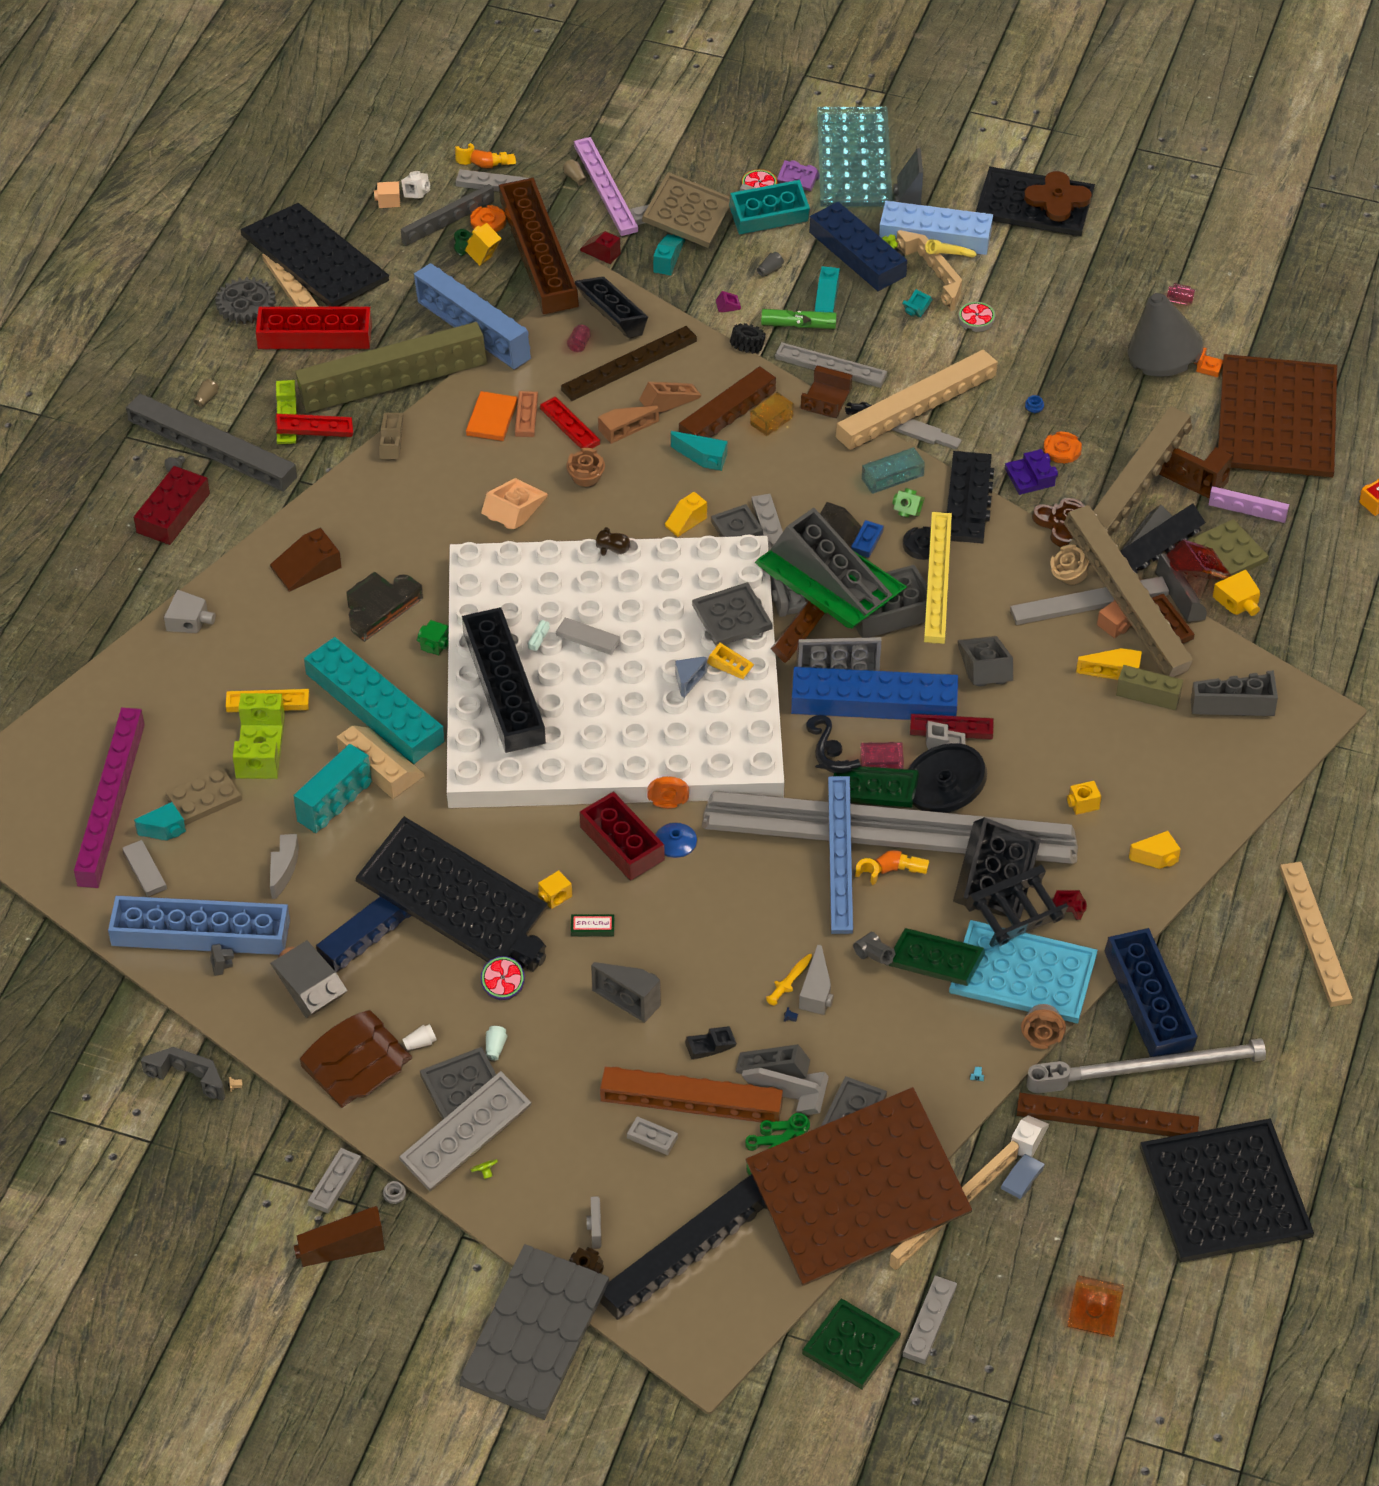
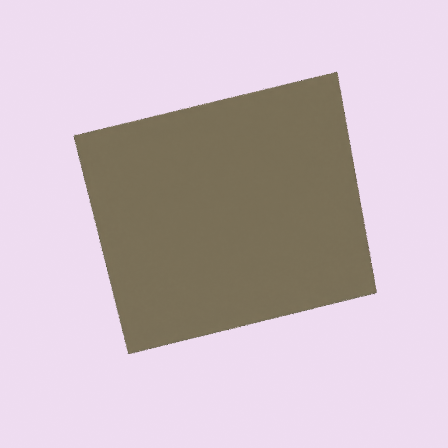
M594 261L573 278L574 282L604 276L648 316L642 336L626 337L593 307L579 290V307L543 314L540 305H538L517 322L528 330L531 348L530 360L516 369H512L485 350L487 364L451 374L403 412V430L399 459H380L379 443L381 431H379L181 588L180 591L206 600L208 612H213L216 615L213 625L203 623L198 633L166 631L164 616L174 595L171 596L0 732V882L509 1266L513 1267L524 1244L569 1261L574 1252H577L579 1247L584 1250L587 1247L592 1248V1230H587V1216H591V1197L599 1196L601 1247L594 1250L599 1252L598 1256L603 1260L604 1269L602 1274L608 1276L609 1281H611L747 1178L749 1175L746 1171V1158L767 1150L771 1145L759 1146L754 1151L746 1148V1138L749 1135L764 1136L760 1132L761 1122L601 1101L600 1087L605 1066L629 1070L638 1069L652 1073L661 1072L674 1076L684 1075L697 1079L707 1078L713 1081H729L746 1085L748 1083L742 1077V1074L736 1072L740 1052L798 1044L810 1059L807 1074L825 1072L829 1076L820 1113L806 1116L810 1121L808 1132L821 1126L845 1076L887 1091L886 1098L914 1087L948 1160H950L1028 1076L1029 1068L1032 1065L1039 1064L1058 1042L1049 1045L1048 1049H1039L1031 1046L1030 1041L1024 1037L1021 1030V1024L1028 1013L1027 1011L949 993L951 985L949 981L881 964L870 957L861 959L853 948V943L870 932H874L881 942L894 948L905 928L964 942L970 920L988 924L980 910L975 909L969 912L966 906L953 902L965 857L964 853L851 843L853 934H831L829 841L704 829L702 821L708 801H686L683 805L682 803L677 804L675 808L657 807L653 802L625 803L655 835L666 824L682 823L691 827L697 836L696 847L690 854L679 858L665 856L664 861L631 881L580 828L579 811L591 804L448 808L449 644L438 656L421 650L420 642L417 641L420 628L423 625L427 626L430 620L449 626L450 544H463L467 542L483 544L503 543L506 541L520 543L543 542L546 540H596L598 533L604 530L605 527L610 529V533L625 534L628 538L634 539L720 537L711 522L712 515L747 504L757 520L751 497L771 494L782 531L812 508H815L850 548L865 520L883 525V533L870 558L862 557L885 572L915 565L925 582L928 583L929 559L922 560L909 556L903 548L904 535L914 527H918V529L923 528V526L931 528L932 512L947 513L951 477L950 466L890 431L849 450L836 438L837 423L852 416V414H846L845 407L847 406L843 405L837 419L801 409L802 393H808L811 388L809 384L750 351L745 353L744 350L739 351V348L735 349L730 343V338L601 263ZM684 326H687L697 336V342L574 401H571L561 391L562 384ZM760 366L776 377V391L771 396H768L760 404L752 407L746 414L738 417L732 424L724 427L718 434L710 437L728 441L727 457L722 471L704 468L671 447V431L679 432V423L753 370ZM648 382L690 383L701 394L699 399L665 412H659V422L612 444L598 430V417L614 409L644 407L639 399ZM480 391L516 396L517 399L519 391L538 392L535 436L515 437L517 405L504 441L467 436L466 429ZM555 396L600 439V445L593 449L597 451L598 455L603 457L605 469L600 480L593 486H579L572 480L567 471L566 464L570 454L573 453L574 455L580 452L581 449L540 409V404ZM514 478L548 494L547 498L529 519L516 529H508L504 524L488 519V516L481 514L487 492ZM905 488L917 491L916 495L925 497L920 516L910 514L909 517L898 515L899 511L893 509L894 495L898 494L899 490L905 491ZM992 491V493H988V496H992L991 508L987 507V510H990V521H985L984 543L950 541L945 644L924 642L925 622L873 637H881L882 640L880 671L958 675L956 716L994 718L993 739L965 738V744L977 750L986 764L987 780L985 786L971 803L949 813L1069 824L1073 826L1078 845L1077 862L1070 864L1035 860L1034 868L1040 865L1044 867L1046 873L1041 884L1052 900L1056 890H1080L1087 902V909L1083 913L1081 920H1076L1072 912H1065V917L1059 922L1054 923L1052 921L1026 933L1098 950L1080 1015L1081 1019L1117 981L1104 952L1108 937L1149 928L1155 940L1366 715V709L1206 616L1205 620L1187 622L1169 594L1166 595V598L1195 634L1194 640L1183 643L1185 649L1190 652L1193 661L1187 672L1174 676L1175 678L1183 679L1181 697L1176 710L1116 696L1118 680L1076 673L1078 657L1123 648L1142 651L1139 669L1165 675L1133 626L1129 627L1124 634L1113 638L1097 625L1099 611L1103 608L1020 625L1015 624L1010 612V606L1104 588L1106 586L1091 564L1089 565L1087 577L1078 584L1069 585L1056 578L1052 574L1050 561L1052 556L1055 557L1061 551V547L1051 541L1050 535L1052 530L1036 524L1032 519V514ZM692 492H696L707 501V519L677 537L665 527V523L678 502ZM321 527L340 551L342 568L289 592L271 569L270 564L304 534ZM374 588L381 589L398 603L401 600L396 597V592L400 589L410 590L412 595L408 600H404V605L415 597L419 598L417 602L366 639L363 638V635L374 627H367V630L362 633H356L352 630V625L357 621H363L367 625L371 624L355 612L351 606ZM772 602L774 640L776 642L798 613L779 617L775 602ZM826 613L806 639L862 637L855 627L853 629L847 628L830 614ZM997 636L1013 657V681H1007L1005 684L988 683L985 686L973 685L968 678L959 650L958 640ZM336 637L443 725L445 742L413 764L424 773V777L394 799L374 782H371L370 786L362 790L353 802L347 804L339 815L333 817L325 828L314 833L297 822L293 795L339 754L338 735L351 726L368 727L306 675L304 658ZM797 650L786 663L776 655L784 771V798L829 802L828 777L833 776L834 773L815 767L819 764L815 755L816 745L825 731L826 725H817V728L822 729V733L815 735L808 732L806 723L811 717L816 715L791 714L794 667H796ZM1274 670L1278 695L1275 716L1192 714L1191 694L1193 682L1217 678L1224 681L1231 676L1245 678L1249 677V674L1252 673L1265 675L1267 671ZM309 689V710L284 711L285 719L278 779H236L233 750L234 742L239 741L241 721L239 712H226L227 691ZM121 707L142 709L145 726L99 888L77 886L74 868ZM827 716L832 722V730L827 741L837 740L841 743L843 749L842 753L837 757H829L827 751L825 752V756L832 761H853L859 759L861 766L908 769L918 756L928 750L926 736L910 735L911 720ZM222 767L241 794L242 801L185 825L186 832L167 841L139 836L136 832L134 819L170 803L166 796L167 791ZM1095 781L1101 794L1100 809L1076 815L1073 808L1069 807L1067 802L1070 786ZM850 803V804H855V805H866V806H877V807H887V808L919 810V809L916 808L913 804H912V808H911V807H898V806H884V805H871V804ZM404 816L538 897L539 892L538 883L558 870L572 883V897L553 909L547 906V909L527 934L528 936L535 935L546 945V959L541 966L538 965L534 972L523 969L525 979L523 988L519 994L509 1000L494 999L483 989L481 973L488 962L413 916L403 920L394 930L382 936L380 941L369 946L362 955L356 956L345 968L338 970L336 973L348 991L308 1018H305L270 964L279 955L233 952V967L224 969L223 975L214 976L210 962L211 951L111 946L108 933L115 896L147 897L122 847L140 840L145 844L167 886L166 890L149 897L288 904L290 924L285 949L297 947L306 940L316 949V945L380 897L356 882V876ZM1169 831L1181 849L1179 862L1173 866H1166L1161 869L1129 859L1131 844ZM297 834L299 851L295 870L281 894L276 899H272L270 890L271 852H279L280 835ZM887 851H902V854L908 855L907 858L913 856L929 860L927 874L909 872L907 868L905 870H893L884 874L879 873L878 880L874 885L870 882L871 873L863 872L860 877H855L856 865L861 859L870 858L875 860ZM1030 886L1027 897L1037 913L1041 914L1049 911L1036 890ZM1023 908L1021 919H1019L1020 922L1030 919L1025 908ZM571 914H614V936H571ZM993 914L1001 927L1008 928L1013 926L1008 917ZM817 945L822 946L831 983V994L834 995L831 1008L827 1007L825 1015L799 1009V996ZM808 954H812V959L808 966L793 981L791 985L793 991L784 992L778 999L777 1005L768 1004L766 996L771 995L777 988L774 982L783 981L801 959ZM597 962L639 968L648 973L655 974L660 979L661 1006L645 1023L592 991L591 965ZM787 1007H789L791 1012L798 1014L796 1022L791 1020L784 1022V1013L787 1011ZM371 1010L406 1051L407 1049L402 1039L422 1025L427 1026L430 1024L437 1041L432 1042L433 1045L407 1051L412 1056V1059L402 1066L399 1074L382 1083L368 1096L357 1097L343 1108L326 1093L300 1064L302 1055L322 1035L345 1019L364 1011ZM1065 1021L1066 1031L1063 1038L1077 1023ZM490 1026L503 1027L506 1029L508 1037L499 1059L496 1061L489 1060L496 1075L502 1071L530 1100L531 1106L429 1192L399 1160V1156L442 1121L420 1076V1070L480 1047L483 1048L486 1054V1031L489 1030ZM730 1026L737 1043L735 1047L712 1056L691 1059L685 1044L686 1037L707 1034L710 1028ZM975 1067H982L984 1081L970 1080L971 1074H974ZM783 1097L779 1121H788L793 1114L797 1113L798 1099ZM637 1116L678 1133V1139L668 1155L627 1139V1133ZM774 1130L771 1135H782L786 1130ZM498 1160L490 1168L492 1177L484 1179L481 1171L471 1172L470 1170L472 1167L486 1161ZM764 1208L757 1213L752 1221L741 1225L735 1234L724 1238L718 1247L707 1251L700 1261H694L690 1264L683 1274L673 1277L666 1287L659 1288L652 1293V1296L646 1302H641L635 1306L629 1315L622 1316L617 1320L599 1302L589 1326L703 1412L712 1414L849 1266L802 1286L769 1211Z

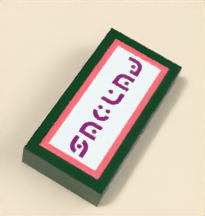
M571 914V936H614V914Z

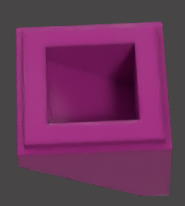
M722 291L716 299L719 312L741 309L738 296Z

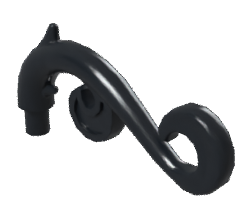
M816 715L807 721L806 728L808 732L815 735L822 733V729L817 728V725H826V729L816 745L815 755L819 763L815 766L816 768L825 769L832 773H848L852 769L861 767L859 759L853 761H832L825 756L827 751L829 757H837L843 750L841 743L837 740L827 741L832 730V722L829 717Z

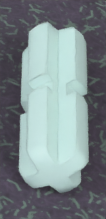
M541 620L538 623L535 632L528 642L530 650L537 651L543 638H545L550 629L548 621Z

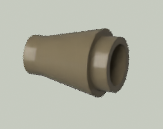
M571 159L563 165L564 174L579 186L587 181L577 161Z
M211 379L203 381L193 402L197 406L203 407L218 393L219 386Z

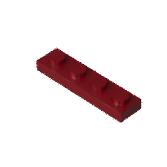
M911 714L910 735L926 736V724L928 721L947 724L949 731L965 733V738L993 739L994 718Z

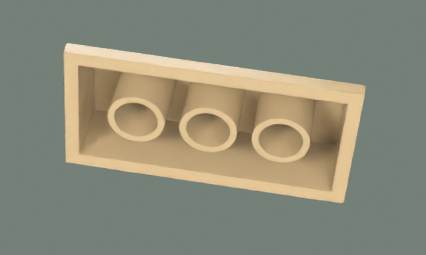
M351 726L337 736L339 753L347 745L352 744L369 755L372 782L392 799L424 777L422 771L371 728Z

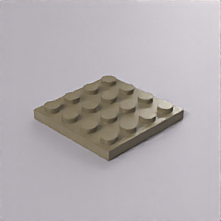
M668 172L646 209L642 222L709 248L730 210V197Z

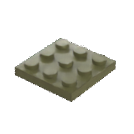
M1234 519L1193 537L1185 543V547L1218 582L1241 571H1249L1268 562L1269 559L1267 553Z

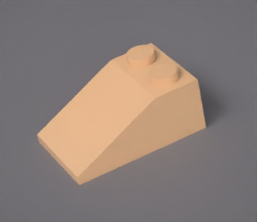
M514 478L487 492L481 514L488 516V519L504 524L508 529H516L529 519L547 498L548 494Z

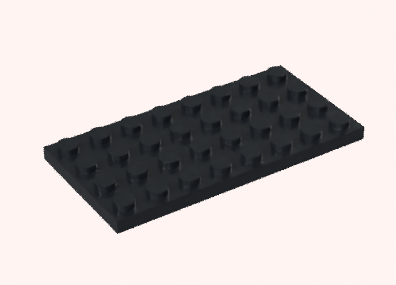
M300 203L289 206L241 229V235L273 262L282 266L286 272L294 276V279L329 307H336L389 281V274Z
M405 816L359 872L355 880L486 962L496 957H511V947L522 933L526 935L529 933L548 906V903Z

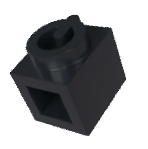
M522 933L511 947V958L515 959L523 969L534 972L538 965L541 966L546 959V945L539 937L535 935L528 936Z

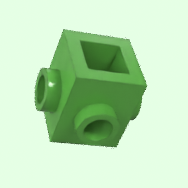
M905 488V491L899 490L898 494L896 493L893 498V509L899 511L898 515L909 517L910 514L920 516L925 497L916 495L917 491Z

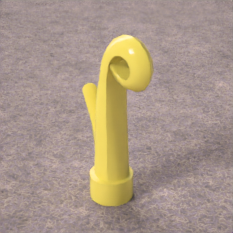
M934 239L928 240L925 245V250L928 254H956L971 258L977 255L974 250L942 243Z

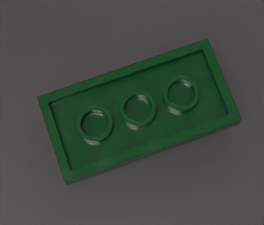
M861 766L852 769L848 773H834L833 776H850V803L912 808L919 772L918 770Z
M905 928L894 947L896 955L893 958V962L888 966L968 986L985 955V950L983 947Z

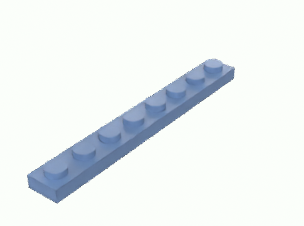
M850 776L828 777L831 934H853Z

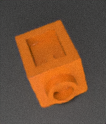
M1203 348L1199 361L1197 363L1194 362V364H1197L1196 372L1218 377L1223 367V360L1206 356L1207 348Z

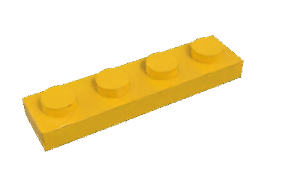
M309 689L227 691L226 712H239L240 693L282 694L284 711L309 710Z

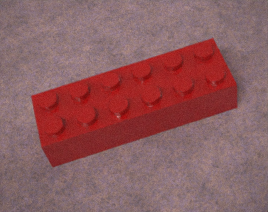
M258 307L256 324L258 349H370L372 329L371 307Z

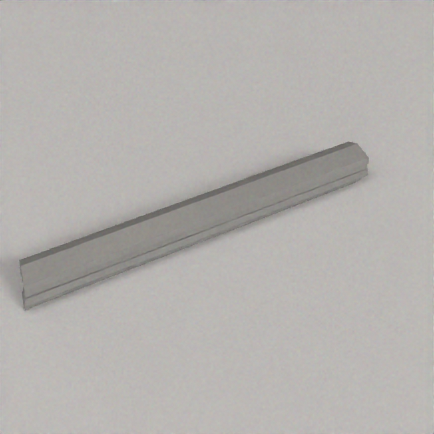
M713 791L704 811L702 827L709 830L829 841V802ZM850 804L851 843L965 854L973 822L984 816ZM985 817L1040 838L1041 841L1036 856L1038 861L1070 864L1077 862L1078 845L1072 825Z

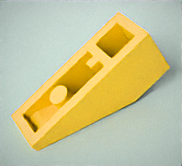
M1120 648L1078 657L1076 673L1118 680L1123 665L1135 668L1140 667L1142 651Z

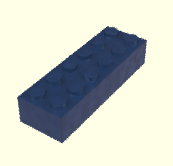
M836 202L810 216L809 233L875 290L880 291L906 277L907 259L840 202Z
M1146 928L1108 937L1104 952L1150 1057L1193 1051L1198 1036L1150 929Z

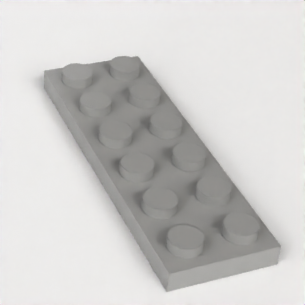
M500 1071L399 1156V1160L430 1192L531 1106V1102Z

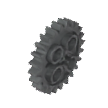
M239 277L237 282L232 279V284L225 283V287H220V292H217V297H215L219 315L223 314L224 319L229 318V322L235 319L236 324L240 321H243V324H246L247 321L253 323L254 319L257 320L258 307H275L274 304H276L275 291H273L272 286H268V282L263 283L262 279L256 281L255 277L252 280H249L248 277L242 280Z

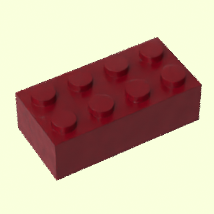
M173 466L134 515L136 533L171 545L209 496L208 478Z
M614 791L579 811L580 828L630 881L665 860L664 844Z

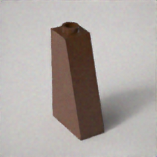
M378 1207L368 1208L296 1235L298 1245H294L296 1259L301 1258L302 1267L385 1250Z

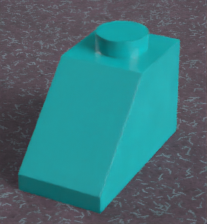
M173 802L134 819L136 832L139 836L167 841L186 832L184 819Z

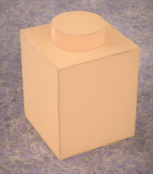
M399 181L377 183V190H374V199L378 201L379 208L400 207Z

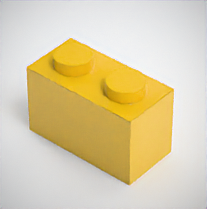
M487 223L481 227L477 226L472 231L473 235L467 241L468 245L465 249L479 266L493 257L502 239Z

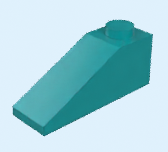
M667 234L661 240L653 256L654 273L672 275L685 242L684 238Z
M821 267L815 304L816 312H834L839 288L840 268Z
M671 431V447L704 468L722 471L727 457L728 441Z

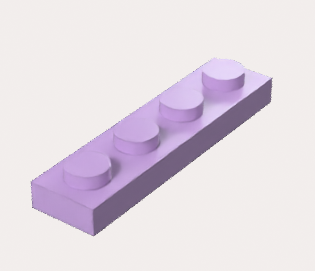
M1213 486L1209 499L1210 506L1282 523L1286 521L1289 504Z

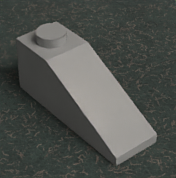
M817 945L799 996V1009L825 1015L827 1007L831 1008L834 995L831 994V983L822 946Z

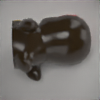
M605 527L597 535L596 547L600 548L602 556L606 555L608 549L617 554H624L630 548V539L625 534L610 533V529Z

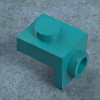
M916 289L908 302L904 300L902 304L907 314L913 317L916 315L921 318L933 299L931 296Z

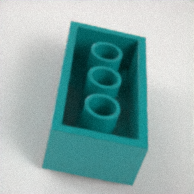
M800 180L730 193L729 207L739 235L807 222L809 219L810 207Z
M349 744L293 795L297 822L317 833L322 828H325L333 817L339 815L347 804L353 802L362 790L367 789L372 782L369 755Z

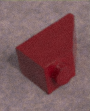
M604 231L591 237L580 248V251L611 264L621 254L620 237Z

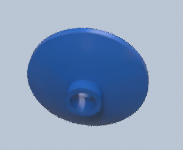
M682 823L666 824L656 833V836L664 844V855L668 857L679 858L686 856L695 849L697 844V836L694 830Z

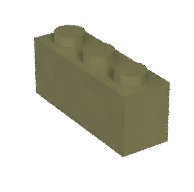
M1123 665L1118 679L1116 696L1176 710L1181 697L1183 679Z

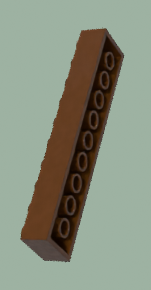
M534 177L500 184V202L542 313L548 314L579 307L577 287Z

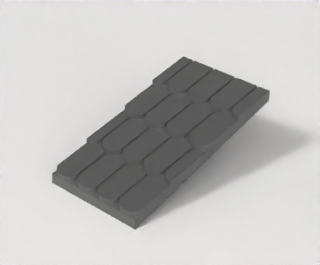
M524 1244L476 1343V1347L463 1370L460 1386L545 1420L609 1283V1277Z

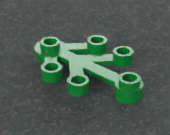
M802 1113L793 1114L788 1121H762L760 1132L764 1136L749 1135L746 1138V1148L751 1151L757 1150L759 1146L771 1145L769 1148H772L792 1139L794 1136L797 1137L808 1132L810 1121ZM774 1130H786L782 1135H771ZM747 1165V1166H746V1171H747L748 1175H751V1172H750V1170H749V1168H748V1165Z

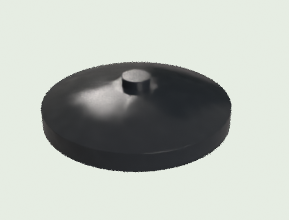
M948 743L933 747L918 756L908 768V770H918L919 772L913 805L921 811L949 813L963 808L981 793L987 780V767L980 753L974 748L960 743Z

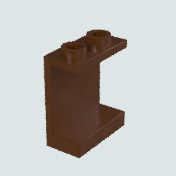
M817 365L814 370V382L807 394L802 393L801 409L837 419L852 389V375Z

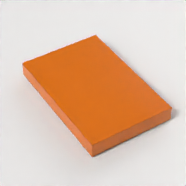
M480 391L466 429V435L504 441L518 402L517 397Z

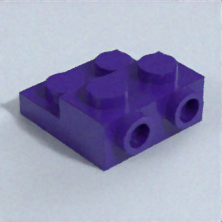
M1042 449L1024 453L1023 459L1005 463V470L1019 495L1053 487L1058 477L1056 467H1051L1049 454H1044Z

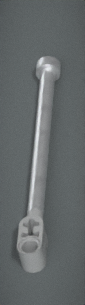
M1259 1038L1249 1040L1247 1045L1070 1068L1068 1064L1061 1061L1035 1064L1028 1070L1026 1085L1030 1092L1036 1094L1061 1091L1067 1088L1070 1081L1251 1058L1253 1062L1263 1061L1266 1058V1050L1263 1039Z

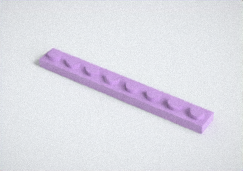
M591 137L574 141V147L620 235L624 236L638 232V225Z

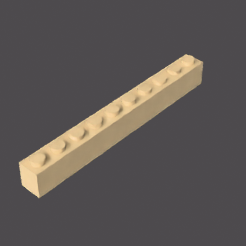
M981 350L838 422L836 438L849 450L861 446L863 443L892 430L898 425L904 424L908 420L949 401L951 398L996 376L998 361L985 350Z

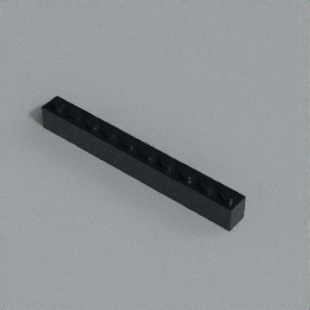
M752 1174L609 1281L600 1303L617 1320L622 1316L629 1315L635 1306L641 1302H646L652 1296V1293L659 1288L666 1287L673 1277L683 1274L690 1264L694 1261H700L707 1251L718 1247L724 1238L735 1234L741 1225L752 1221L762 1209H767Z

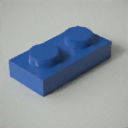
M865 520L851 549L859 555L870 558L883 533L884 526Z

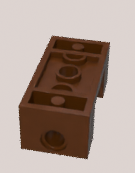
M1215 447L1205 460H1202L1179 448H1175L1170 460L1162 465L1159 475L1210 499L1212 486L1223 489L1228 483L1233 455Z

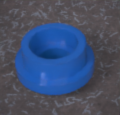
M1032 395L1026 400L1025 408L1030 412L1037 413L1043 410L1044 402L1040 396Z

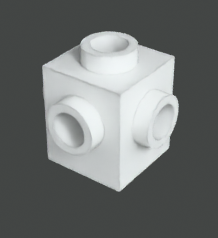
M420 171L410 172V175L401 180L404 197L415 199L424 197L430 191L428 174L420 173Z

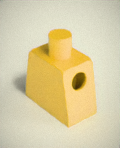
M1247 570L1215 583L1213 598L1234 615L1247 611L1251 616H1254L1260 611L1258 606L1260 590Z

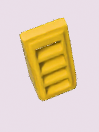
M722 643L716 646L707 660V664L741 679H744L754 666L752 662ZM741 666L745 667L743 671L739 669Z

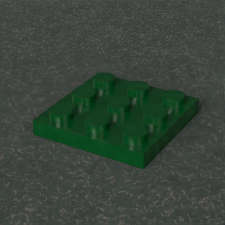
M841 1298L802 1349V1354L863 1390L898 1342L901 1333Z

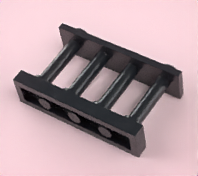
M1042 865L969 895L965 903L969 912L975 909L980 910L994 931V935L989 943L991 947L998 944L1002 946L1014 937L1052 921L1054 923L1059 922L1065 917L1064 914L1069 907L1067 903L1056 907L1041 884L1046 873ZM1030 886L1034 888L1049 911L1038 914L1023 890ZM1016 895L1030 916V919L1020 922L1006 900V896ZM994 901L999 903L1013 926L1002 929L987 905Z

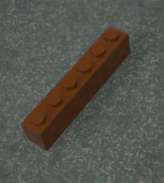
M759 366L679 423V432L708 438L718 434L724 427L732 424L738 417L746 414L752 407L760 404L768 396H771L776 391V377Z

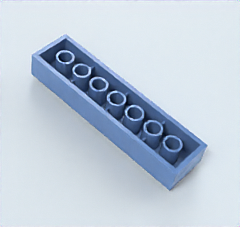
M431 263L414 273L417 299L421 305L454 328L477 322L484 337L485 350L512 369H516L531 359L529 333L524 326L519 325L514 319L506 316L501 310L493 307L488 301L483 300L476 293L467 289L465 285L460 284L452 276L447 275Z
M115 896L108 933L111 946L211 951L212 945L220 944L221 949H232L236 953L279 955L286 947L290 916L288 904Z

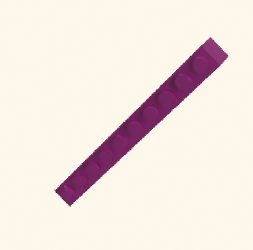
M121 707L74 868L77 886L99 888L145 726L142 709Z

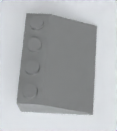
M881 637L799 639L796 667L880 671L882 640Z

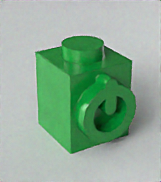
M430 620L427 626L423 625L419 630L417 641L420 642L421 650L439 656L442 650L446 649L449 644V626Z

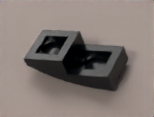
M730 1026L710 1028L707 1034L688 1036L685 1040L691 1059L712 1056L729 1050L737 1044Z

